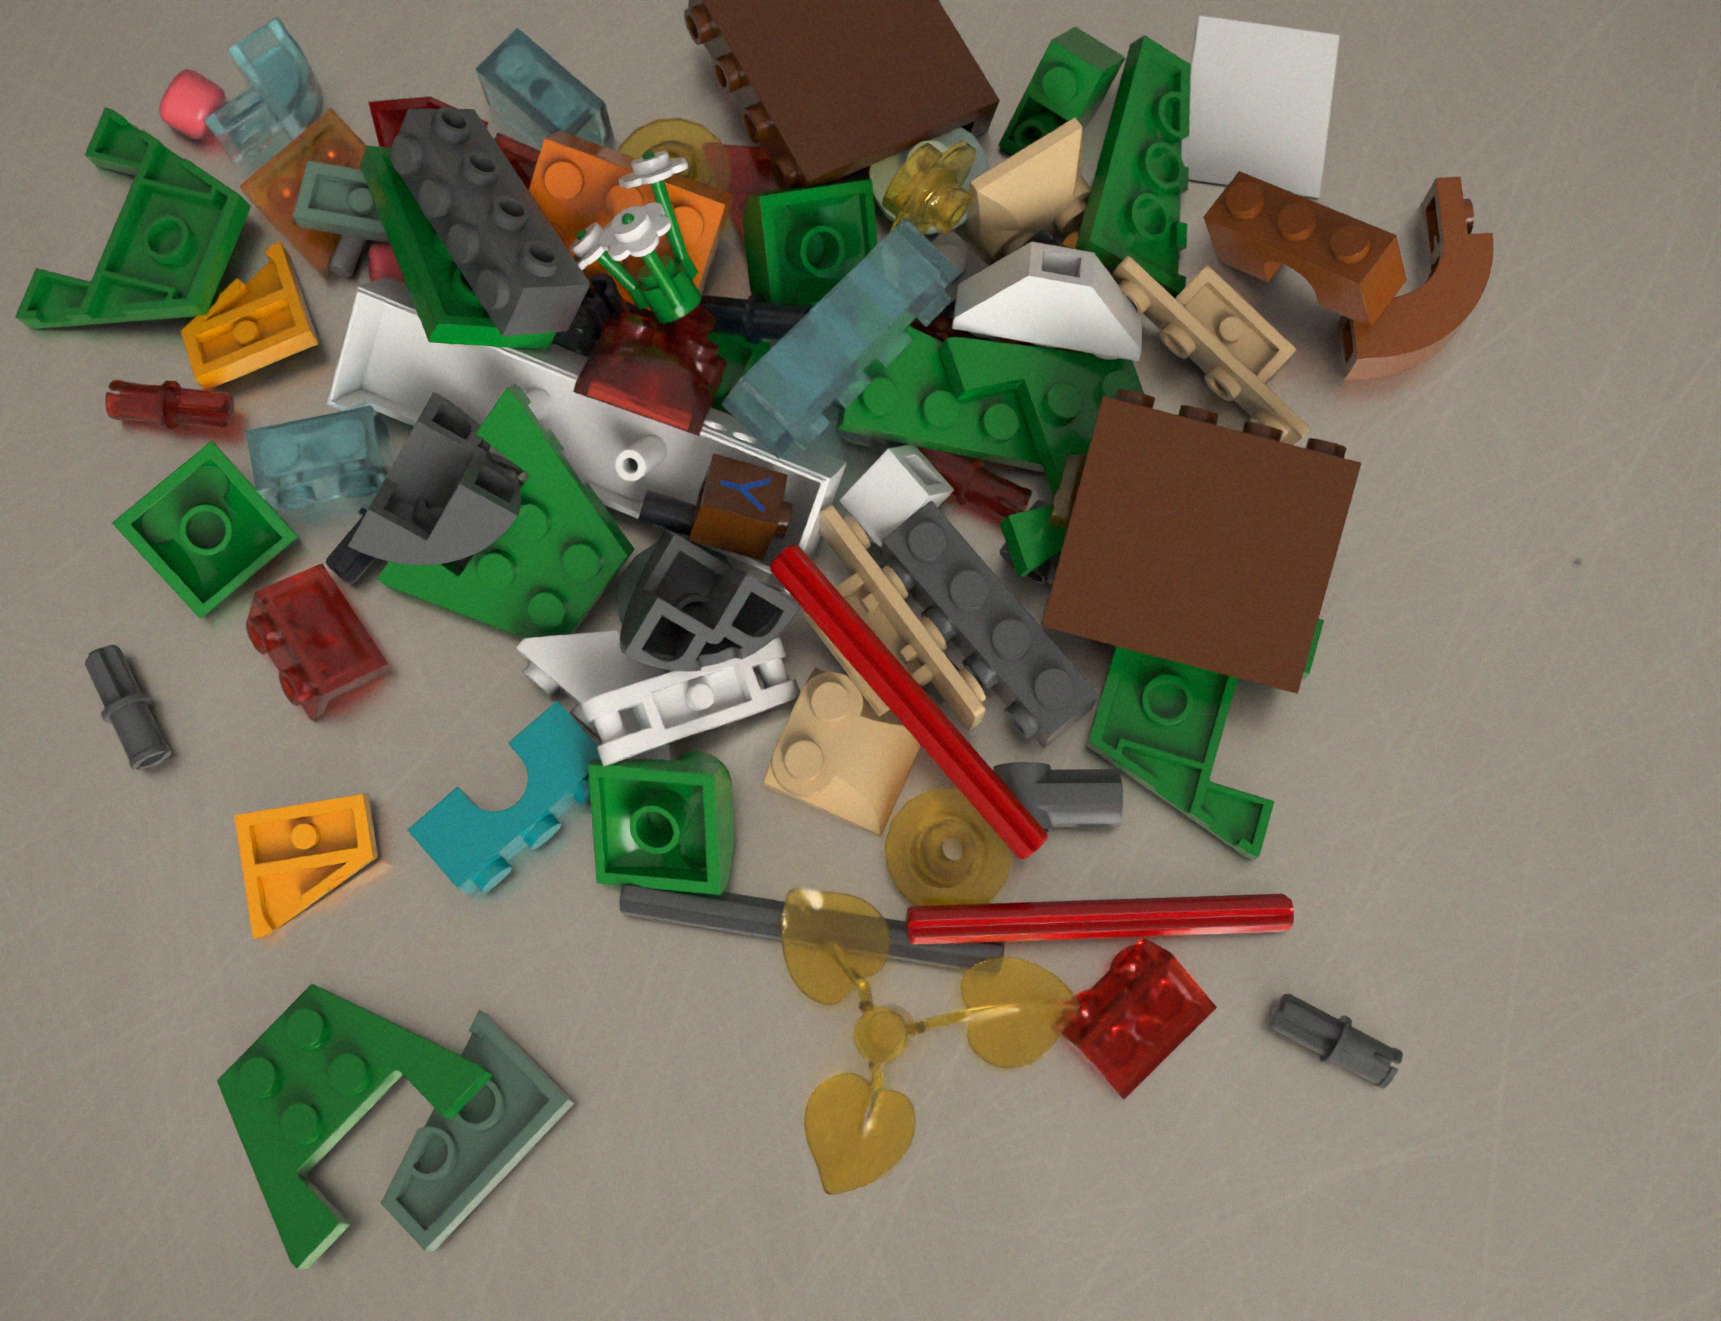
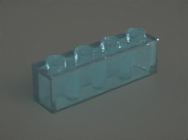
M905 217L736 383L721 405L777 459L794 443L805 451L831 424L823 414L836 401L846 409L871 384L873 380L865 371L877 359L887 368L913 341L905 331L917 319L927 327L950 304L953 299L945 290L960 274V271Z

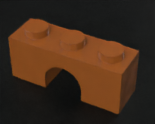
M1241 171L1236 174L1203 216L1218 261L1265 282H1269L1279 267L1284 264L1298 272L1309 282L1315 291L1318 305L1370 328L1407 281L1397 235Z

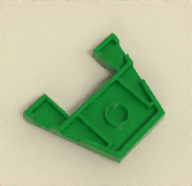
M105 107L85 152V156L97 167L134 175L135 178L91 281L39 268L35 269L15 316L27 327L42 329L207 315L251 208L240 194L186 158L183 159L175 154L158 139L129 123L115 110Z
M961 337L946 338L938 350L956 401L1009 389L1016 390L1056 504L1008 515L1000 523L1018 577L1026 576L1062 550L1099 412L1097 408L1100 399L1103 396L1115 399L1117 389H1127L1144 394L1142 385L1132 360L1122 358L1107 360L1090 353Z
M514 384L505 389L475 434L528 474V478L520 488L521 507L515 521L499 539L487 548L474 554L465 569L455 561L434 565H409L388 561L377 580L388 587L523 638L574 634L635 549L589 483L583 484L562 455L564 448L551 429L546 432L529 408L528 405L532 402L523 389Z
M1318 619L1303 679L1310 674L1324 623L1322 619ZM1115 646L1086 746L1243 856L1253 860L1257 859L1261 853L1275 801L1210 781V775L1238 678Z
M311 984L217 1080L289 1260L296 1269L308 1270L350 1226L348 1221L309 1180L307 1174L398 1079L404 1075L443 1117L451 1120L493 1076L487 1068L314 984Z

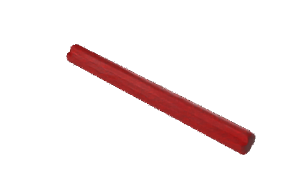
M795 544L782 550L772 560L770 565L774 576L1012 852L1020 859L1031 856L1048 839L1047 832L806 553Z
M1284 894L911 906L908 908L905 928L909 942L914 945L1285 932L1293 927L1294 908L1292 899Z

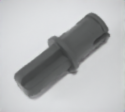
M108 645L90 652L89 657L85 660V666L105 707L101 712V717L104 722L112 723L127 754L131 769H146L168 758L171 755V750L166 745L149 709V706L152 704V698L148 693H141L122 650L116 645Z
M1283 994L1270 1015V1026L1272 1029L1319 1053L1320 1062L1325 1065L1336 1062L1375 1083L1381 1089H1385L1392 1082L1398 1071L1397 1068L1390 1066L1393 1062L1398 1065L1402 1061L1403 1053L1401 1050L1392 1048L1352 1027V1019L1348 1016L1343 1015L1337 1019L1292 994Z

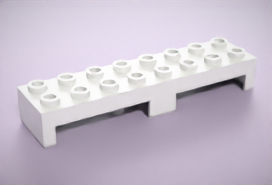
M385 277L357 287L327 405L346 413L368 407L414 426L432 393L435 392L459 407L481 426L505 389L516 384L523 389L532 402L528 406L546 432L551 429L563 446L562 455L583 484L589 483L603 505L637 519L647 490L696 505L699 489L713 453L787 474L783 500L793 503L789 525L783 540L772 538L762 561L707 545H700L772 574L765 584L787 595L790 594L771 572V562L782 550L793 544L798 545L812 560L821 536L820 511L832 505L847 462L554 343H551L548 350L430 343L406 283L391 277ZM490 446L489 454L492 459L523 471L494 447ZM524 471L517 476L519 484L523 485L528 478V474ZM672 531L685 539L689 538L688 535Z

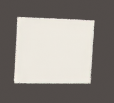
M1199 15L1191 67L1189 137L1182 140L1181 150L1183 164L1189 167L1188 180L1228 185L1236 174L1241 171L1297 195L1320 199L1340 35Z

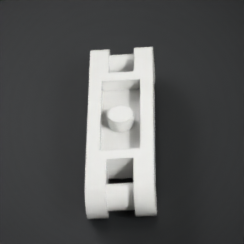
M781 638L773 639L769 644L744 659H730L719 664L702 667L701 671H672L598 695L580 703L587 723L594 721L602 745L596 748L603 766L614 764L643 752L797 700L800 695V689L796 679L789 680L781 658L786 657L787 654ZM758 667L766 689H760L753 670L754 668ZM632 708L640 731L627 735L619 712Z

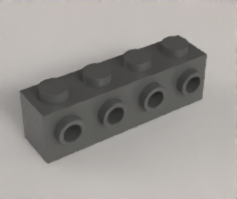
M449 107L439 109H408L399 134L392 143L389 159L502 336L568 331L590 283L474 109H454Z
M932 501L882 540V561L884 563L880 565L881 569L887 565L894 570L903 582L907 592H910L923 607L922 618L924 616L928 617L938 628L945 642L950 639L965 656L966 659L962 663L975 677L981 688L985 691L992 688L1007 705V708L1004 709L1006 717L1024 738L1029 740L1033 736L1044 749L1092 710L1099 693Z

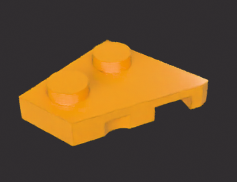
M281 242L272 244L264 252L269 262L245 285L236 278L219 294L218 300L209 308L207 315L196 316L181 330L194 378L204 391L319 344L290 255Z
M368 793L234 815L253 939L269 936L378 857Z

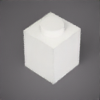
M906 445L888 448L839 501L862 527L868 540L882 547V540L930 501L938 508L954 489L916 446Z

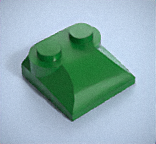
M872 179L829 183L807 188L770 189L749 195L748 203L743 213L742 224L751 295L761 294L769 302L799 305L812 304V306L816 307L817 314L851 309L859 302L866 305L884 303Z
M213 440L112 522L118 531L199 619L298 538L295 532Z
M702 751L687 752L676 760L625 759L607 766H603L601 759H592L588 763L596 882L599 884L632 885L652 889L721 895L729 883L735 847L732 782L726 766L715 756Z

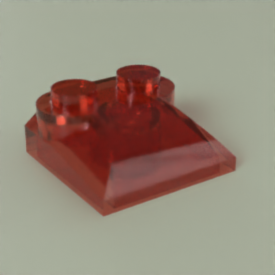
M621 313L619 320H606L598 344L578 376L573 392L700 436L715 405L727 365L726 360L717 354L718 345L696 335L683 334L680 340L656 331L658 325L654 321L633 313Z

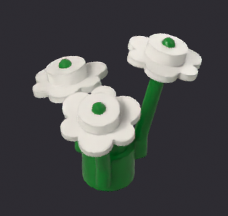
M646 151L643 157L631 162L633 173L620 177L618 183L619 186H624L625 189L642 184H650L656 202L624 209L603 228L597 222H594L585 230H579L577 238L569 249L575 254L573 258L581 271L587 265L597 260L628 291L639 310L650 307L659 323H669L692 311L702 298L692 281L699 272L687 253L664 179L671 177L674 173L686 170L688 164L685 157L670 160L667 151L656 153ZM667 234L675 260L670 255H657L655 248L658 246L659 236ZM630 254L633 257H642L646 264L637 274L640 282L618 261L627 258Z

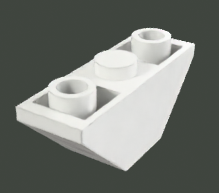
M1030 242L958 284L952 329L968 331L981 338L1002 337L1030 342L1042 348L1053 349L1059 347L1088 352L1107 360L1122 358L1139 361L1142 351V315H1138L1135 306L1121 292L1117 282L1094 252Z
M616 630L524 638L516 647L528 663L522 673L548 696L551 697L559 689L576 703L569 713L597 737H599L595 723L594 721L587 723L580 703L598 695L665 674L661 668L649 666L624 655L620 649V634ZM632 708L619 712L627 735L640 731ZM674 742L627 759L675 760Z

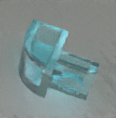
M277 16L227 50L251 88L203 119L234 164L245 156H252L268 147L272 139L283 131L295 147L298 148L314 132L321 117L323 96L319 81L301 47Z

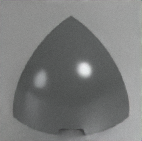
M433 392L348 547L381 560L409 565L443 564L474 555L499 539L510 528L519 514L521 490L515 470L513 468H502L497 465L489 454L491 445L475 434L480 425L459 407Z
M665 529L652 551L630 598L620 632V649L624 655L652 667L671 671H701V668L705 666L719 664L734 658L744 659L769 644L785 629L801 606L748 573L727 565L680 535Z

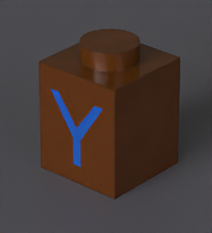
M713 453L699 489L688 540L762 561L772 538L783 540L789 525L793 503L783 500L788 475Z

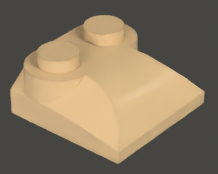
M1076 117L970 181L965 233L978 252L988 253L993 261L997 262L1016 251L1039 230L1045 229L1050 234L1060 230L1064 234L1082 224L1091 188L1082 177L1083 127Z
M815 667L802 688L780 736L763 784L766 788L881 837L921 745L891 710H888L879 717L848 676L838 672H825Z

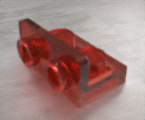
M322 563L254 593L246 621L249 639L260 654L268 653L279 670V682L285 696L293 705H301L311 720L324 715L330 700L385 674L388 666L387 661Z
M1143 938L1137 944L1130 945L1120 951L1113 959L1110 970L1090 990L1080 992L1069 1001L1064 1009L1063 1016L1054 1024L1053 1029L1063 1040L1080 1053L1115 1094L1125 1100L1217 1006L1171 952Z

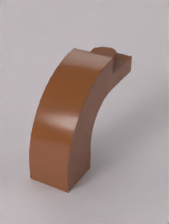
M1461 176L1436 178L1421 203L1428 256V276L1426 282L1410 293L1394 297L1371 328L1343 315L1341 316L1338 327L1344 380L1386 377L1404 372L1427 361L1453 338L1477 305L1490 276L1494 249L1493 233L1471 234L1474 223L1473 205L1470 199H1463Z

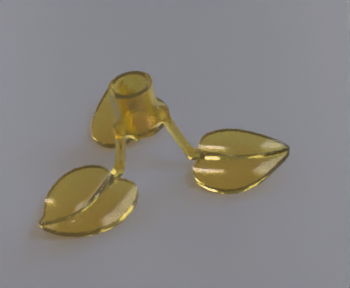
M794 888L787 895L782 914L781 939L788 971L801 992L810 999L824 1005H833L841 1002L851 993L854 986L856 987L860 996L859 1008L863 1014L855 1024L853 1038L859 1053L869 1060L868 1067L872 1072L871 1083L855 1073H841L832 1076L817 1086L807 1102L804 1114L806 1140L817 1165L823 1189L829 1195L850 1192L878 1180L890 1171L908 1151L915 1134L916 1118L914 1106L910 1099L901 1092L882 1089L885 1080L883 1064L894 1061L909 1051L914 1043L916 1034L969 1021L967 1030L968 1041L973 1051L982 1060L995 1067L1006 1069L1019 1068L1035 1062L1048 1052L1066 1025L1079 1010V1002L1074 993L1060 978L1049 970L1024 959L997 957L976 964L962 978L960 986L961 995L967 1009L914 1021L912 1016L898 1005L883 1004L877 1006L873 1001L871 987L865 980V977L878 973L885 966L890 954V931L885 919L872 904L851 894Z

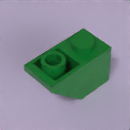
M1076 26L1052 39L998 146L1014 155L1075 117L1084 130L1098 111L1126 57Z

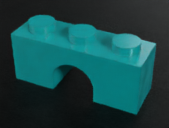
M558 701L553 703L508 742L510 747L524 762L528 775L526 790L516 804L502 811H486L480 809L457 786L407 829L451 882L467 895H471L477 888L481 893H485L495 887L511 871L512 867L508 861L527 845L531 850H534L548 841L561 827V823L557 819L576 802L581 807L591 803L588 763L592 759H600L596 748L598 746Z

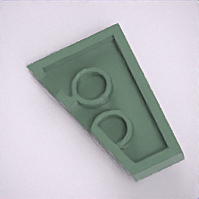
M481 1010L478 1011L469 1029L472 1035L461 1056L487 1068L493 1074L492 1078L451 1120L443 1117L435 1108L433 1109L425 1127L418 1129L381 1201L384 1208L422 1249L432 1253L575 1104Z

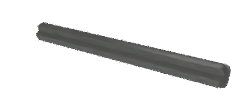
M624 885L620 893V912L629 916L989 975L999 974L1004 958V942L914 945L909 942L906 936L905 921L728 892L715 895Z

